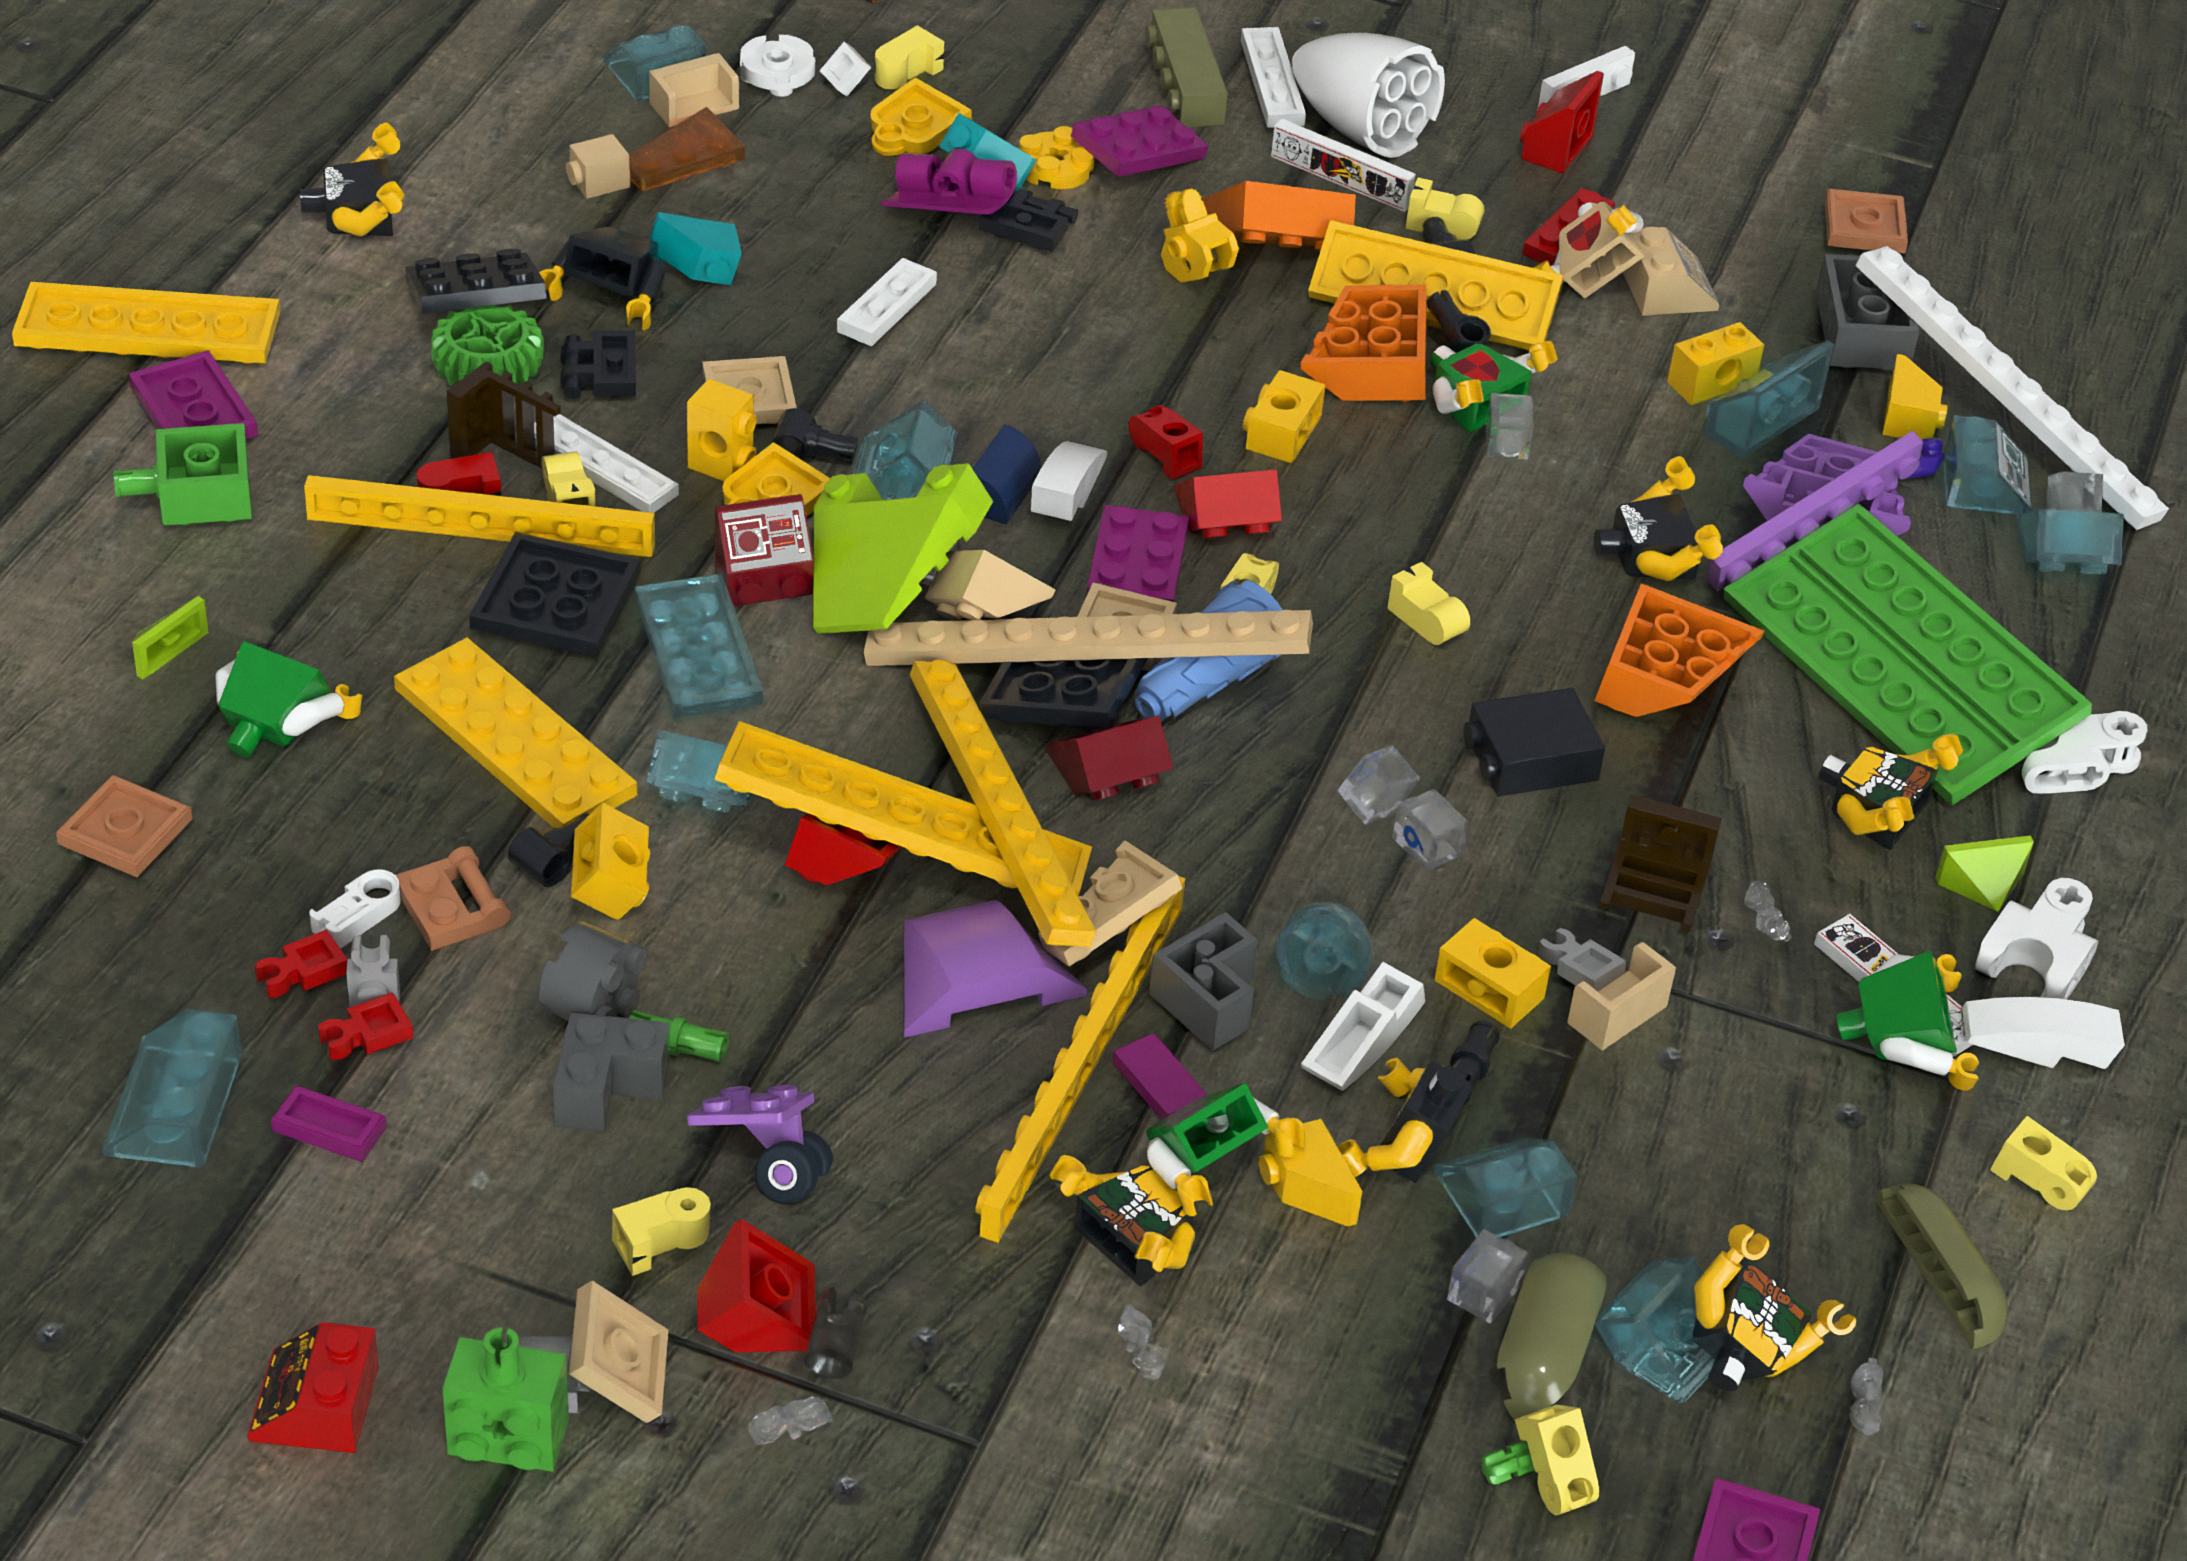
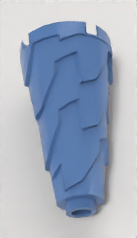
M1235 579L1223 587L1215 595L1216 598L1201 613L1282 611L1283 609L1273 596L1260 585L1248 579L1237 585L1238 579ZM1282 654L1162 658L1140 680L1136 689L1137 698L1135 699V706L1145 718L1160 716V720L1163 721L1171 715L1176 717L1202 698L1208 699L1233 681L1242 680L1270 660H1276Z

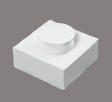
M843 42L820 71L839 92L848 96L871 67L853 47Z

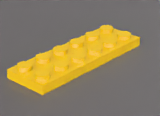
M1330 220L1308 289L1309 298L1335 304L1345 286L1427 285V299L1436 292L1441 293V290H1447L1463 314L1483 319L1491 329L1489 341L1529 350L1531 346L1546 341L1562 287L1563 275ZM1427 308V326L1442 329L1438 320Z
M30 282L12 331L14 346L32 347L35 349L50 348L74 350L77 352H108L120 355H151L162 358H184L209 350L215 360L266 364L280 316L279 299Z
M468 637L394 676L395 690L553 828H562L585 812L591 814L602 802L612 808H616L637 796V781Z

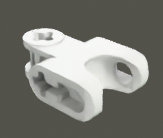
M2128 711L2091 714L2027 756L2022 768V778L2027 790L2031 793L2039 794L2087 791L2105 783L2110 773L2125 774L2134 771L2141 760V752L2137 746L2144 742L2146 738L2147 724L2141 717ZM2050 770L2049 772H2047V773H2045V774L2039 775L2040 773H2042V772H2044V771Z
M2059 878L2048 884L2032 910L2012 900L2009 901L1981 943L1975 963V970L1996 978L2004 968L2011 965L2031 967L2043 977L2045 982V989L2040 997L2068 999L2087 970L2098 945V940L2082 933L2085 926L2084 917L2088 913L2093 899L2091 891L2080 881L2071 878Z

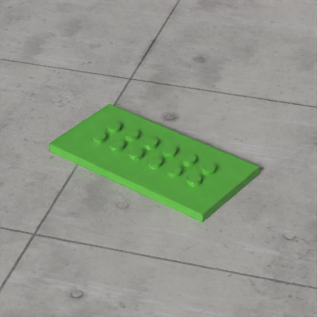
M1859 503L1723 588L1724 600L1754 627L1764 630L1763 635L1894 754L1911 755L1926 749L1934 751L1932 745L1937 738L1946 734L1957 735L1963 748L1962 754L1957 756L1959 761L1955 768L1951 770H1944L1938 765V772L1933 789L1952 806L2026 758L2032 751L2040 749L2091 715L2092 703Z

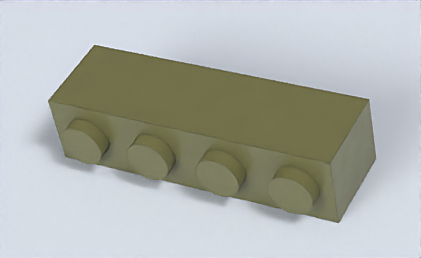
M1197 8L1152 10L1151 25H1146L1145 29L1146 45L1148 48L1153 49V65L1155 69H1160L1161 89L1168 92V108L1170 112L1175 113L1176 118L1186 127L1224 125L1228 93Z

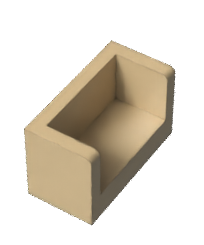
M720 53L650 70L649 103L668 127L739 109V77Z
M1640 942L1634 946L1629 971L1599 991H1596L1585 981L1575 986L1567 1023L1603 1051L1667 1007L1676 967L1646 943Z

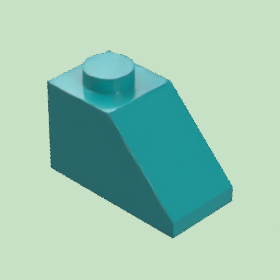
M960 113L956 116L939 146L948 153L953 149L961 148L971 152L977 159L1014 162L1017 170L1015 191L1022 187L1037 159Z
M657 212L649 236V240L658 243L657 255L692 280L731 286L742 255L735 224Z

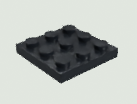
M519 249L500 250L496 252L497 256L481 258L479 254L474 253L456 256V261L442 263L436 258H425L415 261V266L405 267L407 284L422 313L547 299L545 281L528 254L521 253Z
M515 532L469 615L470 629L598 657L641 573V559Z
M1148 658L1003 662L979 702L980 712L984 719H996L1007 723L1022 721L1042 723L1048 726L1062 724L1085 726L1090 729L1111 728Z

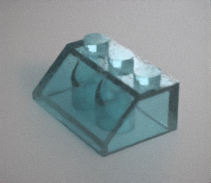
M1824 341L1790 352L1774 363H1768L1760 372L1749 379H1743L1735 388L1724 395L1715 397L1710 402L1706 411L1708 418L1704 435L1743 459L1818 410L1834 344L1830 341Z
M187 1009L143 1036L102 1147L103 1156L204 1168L242 1056L237 1015Z

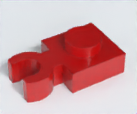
M326 929L283 946V958H265L254 965L257 981L260 982L270 978L265 981L267 996L269 998H276L284 995L291 985L298 982L306 991L346 975L348 959Z
M393 992L347 1008L348 1020L329 1019L318 1025V1035L321 1043L337 1039L328 1043V1053L331 1060L343 1059L350 1055L355 1047L361 1045L368 1055L413 1039V1025Z

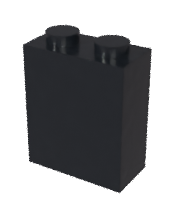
M1573 687L1472 703L1469 722H1466L1464 725L1466 745L1469 749L1474 750L1479 760L1481 775L1485 780L1490 781L1497 797L1599 780L1605 746Z

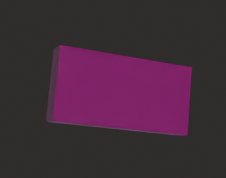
M1155 1033L1113 1051L1112 1063L1161 1120L1194 1100L1208 1095Z
M295 1085L271 1119L273 1132L360 1162H364L387 1128L386 1116L297 1085Z

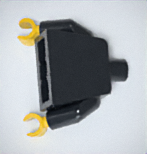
M603 227L570 235L566 244L551 263L553 269H545L539 272L545 281L546 290L548 289L551 301H556L563 295L561 283L563 275H568L630 297L636 295L638 299L629 301L626 306V324L629 327L633 318L642 317L643 331L647 330L651 325V306L649 303L655 302L665 276L662 259L657 255L658 243L613 227Z

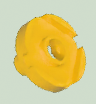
M1068 126L1057 127L1054 131L1025 135L1020 138L1019 142L1020 150L1037 159L1026 180L1037 186L1038 179L1044 182H1051L1050 189H1070L1086 183L1090 177V172L1094 170L1095 157L1071 137L1073 128Z

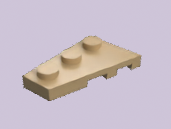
M1124 840L1115 850L1118 858L1108 869L1099 867L1090 877L1093 885L1083 896H1078L1096 930L1091 947L1046 944L1039 932L1038 936L1043 948L1070 967L1075 962L1086 958L1091 951L1113 936L1125 931L1129 925L1149 911L1163 905L1168 898L1183 889L1177 873Z

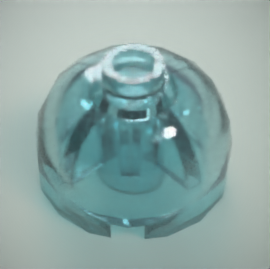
M1314 902L1299 908L1285 922L1275 948L1276 957L1281 967L1280 973L1284 981L1296 992L1315 1000H1326L1325 994L1336 996L1342 993V997L1351 994L1364 982L1372 961L1371 934L1364 920L1352 909L1335 902Z

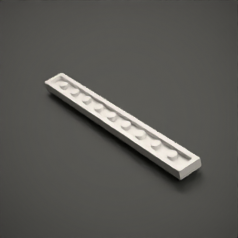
M1886 246L1862 253L1855 266L2128 523L2138 530L2163 519L2169 508L2158 499L2157 494L2134 477L2122 461L2114 458L2104 449L2093 434L2085 431L2074 421L2064 407L2057 405L2044 393L2041 386L2035 380L2028 378L2014 365L2010 356L1999 351L1986 338L1982 330L1969 323L1958 312L1957 307L1953 303L1939 295L1930 286L1929 281L1925 277L1917 274L1909 267L1898 252Z

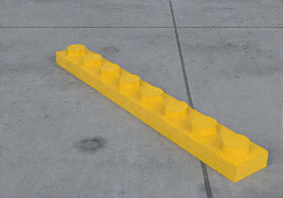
M308 475L304 485L307 520L510 542L514 533L518 532L610 553L652 557L655 548V513L311 475Z

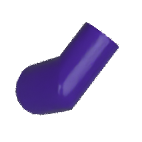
M1939 438L1922 439L1923 446L1919 459L1920 464L1916 471L1907 478L1931 476L1938 470L1945 458V452H1942L1943 442Z

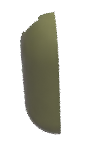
M1901 1183L1880 1189L1875 1196V1201L1972 1350L1994 1342L2002 1334L2007 1323V1297L2000 1281L1950 1206L1936 1192L1917 1184Z
M1566 1252L1551 1253L1542 1258L1535 1259L1527 1270L1497 1358V1369L1505 1368L1507 1385L1512 1398L1503 1401L1514 1421L1517 1418L1553 1405L1567 1392L1578 1375L1607 1288V1280L1603 1271L1585 1257Z

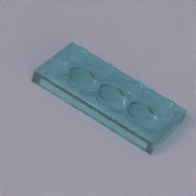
M722 574L635 586V600L674 718L763 704V689Z

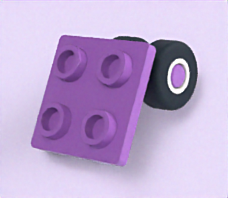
M796 1085L773 1086L767 1088V1093L750 1094V1087L748 1086L723 1088L720 1090L718 1097L702 1100L701 1107L687 1114L689 1126L744 1124L766 1148L756 1163L755 1176L757 1184L765 1196L777 1203L791 1204L803 1199L814 1189L818 1176L827 1175L833 1162V1154L827 1142L813 1132L802 1130L801 1111L814 1103V1092H798Z

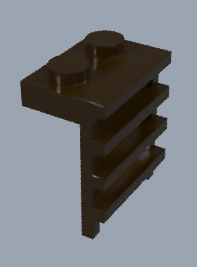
M486 361L447 390L450 458L476 455L492 443L542 469V456L555 454L553 416L556 417L561 413V406L553 402L552 394L545 392L540 396L533 392L532 384L524 382L522 385H518L513 382L512 374L505 371L503 374L498 375L493 372L492 364ZM513 396H515V407H516L517 442H515V421H514V399H513ZM533 406H535V414H536L537 452H535L534 409H533Z
M1632 794L1627 807L1620 843L1600 900L1599 908L1608 910L1610 904L1680 922L1682 923L1681 930L1690 932L1711 867L1722 818Z

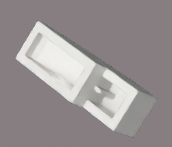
M1069 441L1063 442L1056 447L1040 469L1032 485L1031 512L1072 521L1078 507L1083 508L1107 458V450Z
M1382 962L1361 992L1357 990L1352 992L1301 1063L1302 1069L1341 1091L1345 1090L1386 1052L1409 1025L1426 1002L1424 985Z
M2006 997L1966 1001L1962 1007L1966 1043L2050 1068H2054L2062 1057L2106 1069L2125 1046L2119 1010L2101 1005L2060 998Z

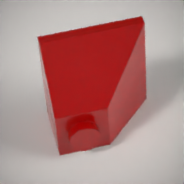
M806 813L800 819L785 866L797 871L805 880L829 885L882 867L902 846L885 840L867 838L860 831L840 824H828L819 820L815 815Z
M741 1218L733 1224L697 1288L698 1331L734 1352L812 1350L817 1347L814 1264Z

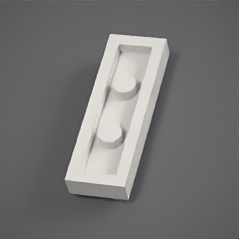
M1623 46L1542 80L1538 108L1542 102L1547 103L1557 90L1595 71L1604 73L1600 96L1630 84L1635 52L1627 46Z
M902 258L837 319V332L858 342L873 346L936 285L937 272Z

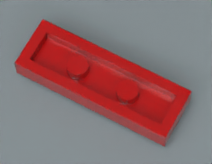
M1581 188L1524 242L1522 255L1540 263L1548 261L1550 266L1554 265L1559 252V234L1564 227L1578 218L1579 208L1590 202L1596 204L1606 202L1614 210L1615 202L1602 197L1597 192Z

